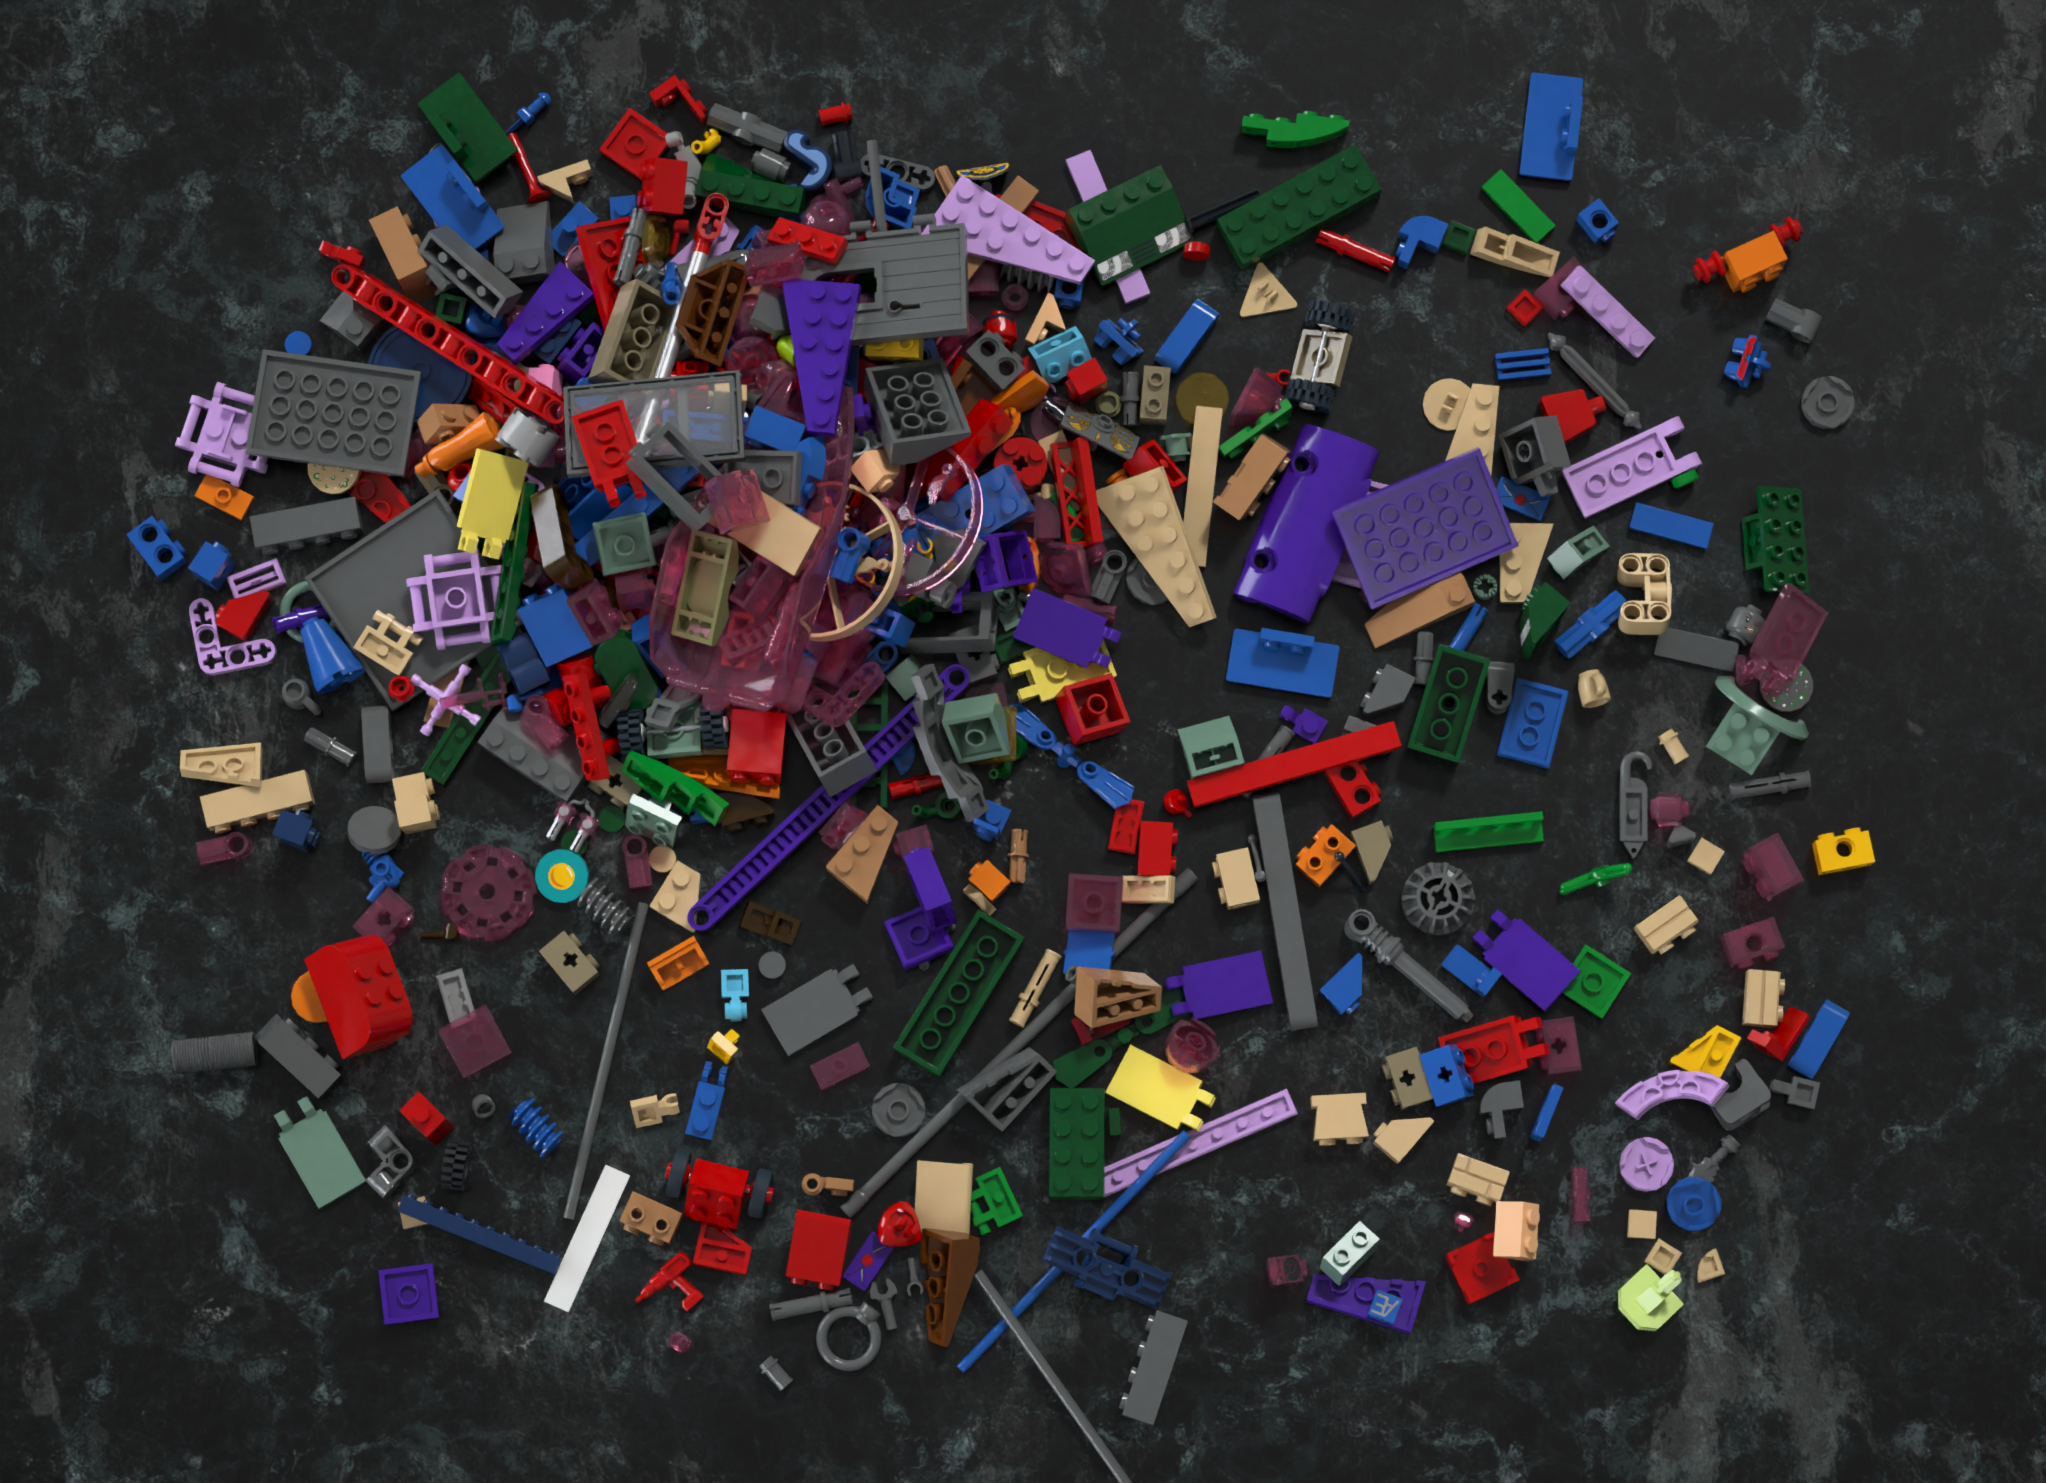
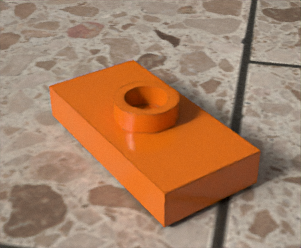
M207 474L194 495L199 500L241 521L245 518L255 499L254 496L217 477Z

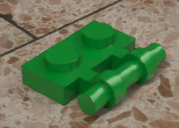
M1000 1167L976 1178L980 1188L971 1193L970 1213L973 1217L971 1222L974 1227L978 1228L981 1236L991 1232L987 1221L994 1219L998 1228L1023 1217ZM983 1196L990 1211L982 1213L977 1199Z

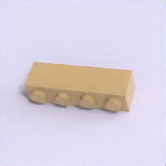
M305 770L263 780L261 787L243 785L200 796L207 828L210 831L215 830L216 834L228 832L231 830V826L241 824L242 827L257 824V819L265 817L268 820L278 819L282 809L285 811L293 810L294 813L296 810L305 812L310 810L309 806L315 805L309 776Z

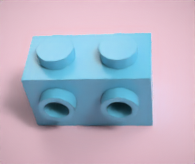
M1076 326L1028 348L1039 376L1044 377L1048 384L1060 381L1064 376H1067L1068 371L1092 359L1084 337Z

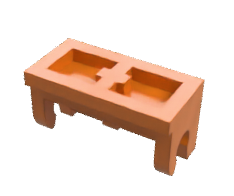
M694 936L647 962L663 991L710 965Z

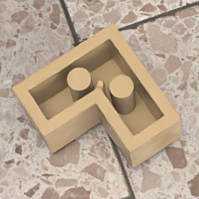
M421 772L392 779L396 796L394 803L400 829L405 834H411L437 828L436 820H440L437 804H435L434 800H431V794H435L432 778L427 779L426 774Z

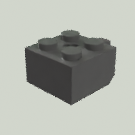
M1557 415L1534 417L1498 435L1510 477L1517 485L1535 483L1540 497L1558 493L1555 473L1570 467L1571 463Z

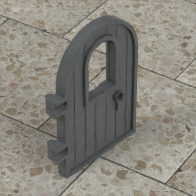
M931 213L913 215L914 228L874 232L871 220L850 222L851 235L842 236L847 239L849 244L836 265L803 255L795 265L789 279L821 281L834 275L874 272L875 279H877L875 302L859 304L852 346L969 334L967 228L965 223L936 226L935 215ZM921 225H929L930 234L921 235ZM866 231L867 241L859 242L858 232ZM919 306H920V308H917V309H907V310L904 309V308H909V307H919Z

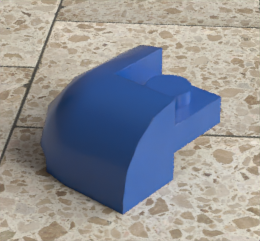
M880 166L886 223L894 230L911 229L913 215H915L917 210L915 205L920 189L900 181L899 174ZM870 178L866 191V207L871 217L875 218Z

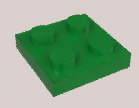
M1585 944L1573 962V965L1581 973L1562 995L1599 1019H1602L1631 973Z

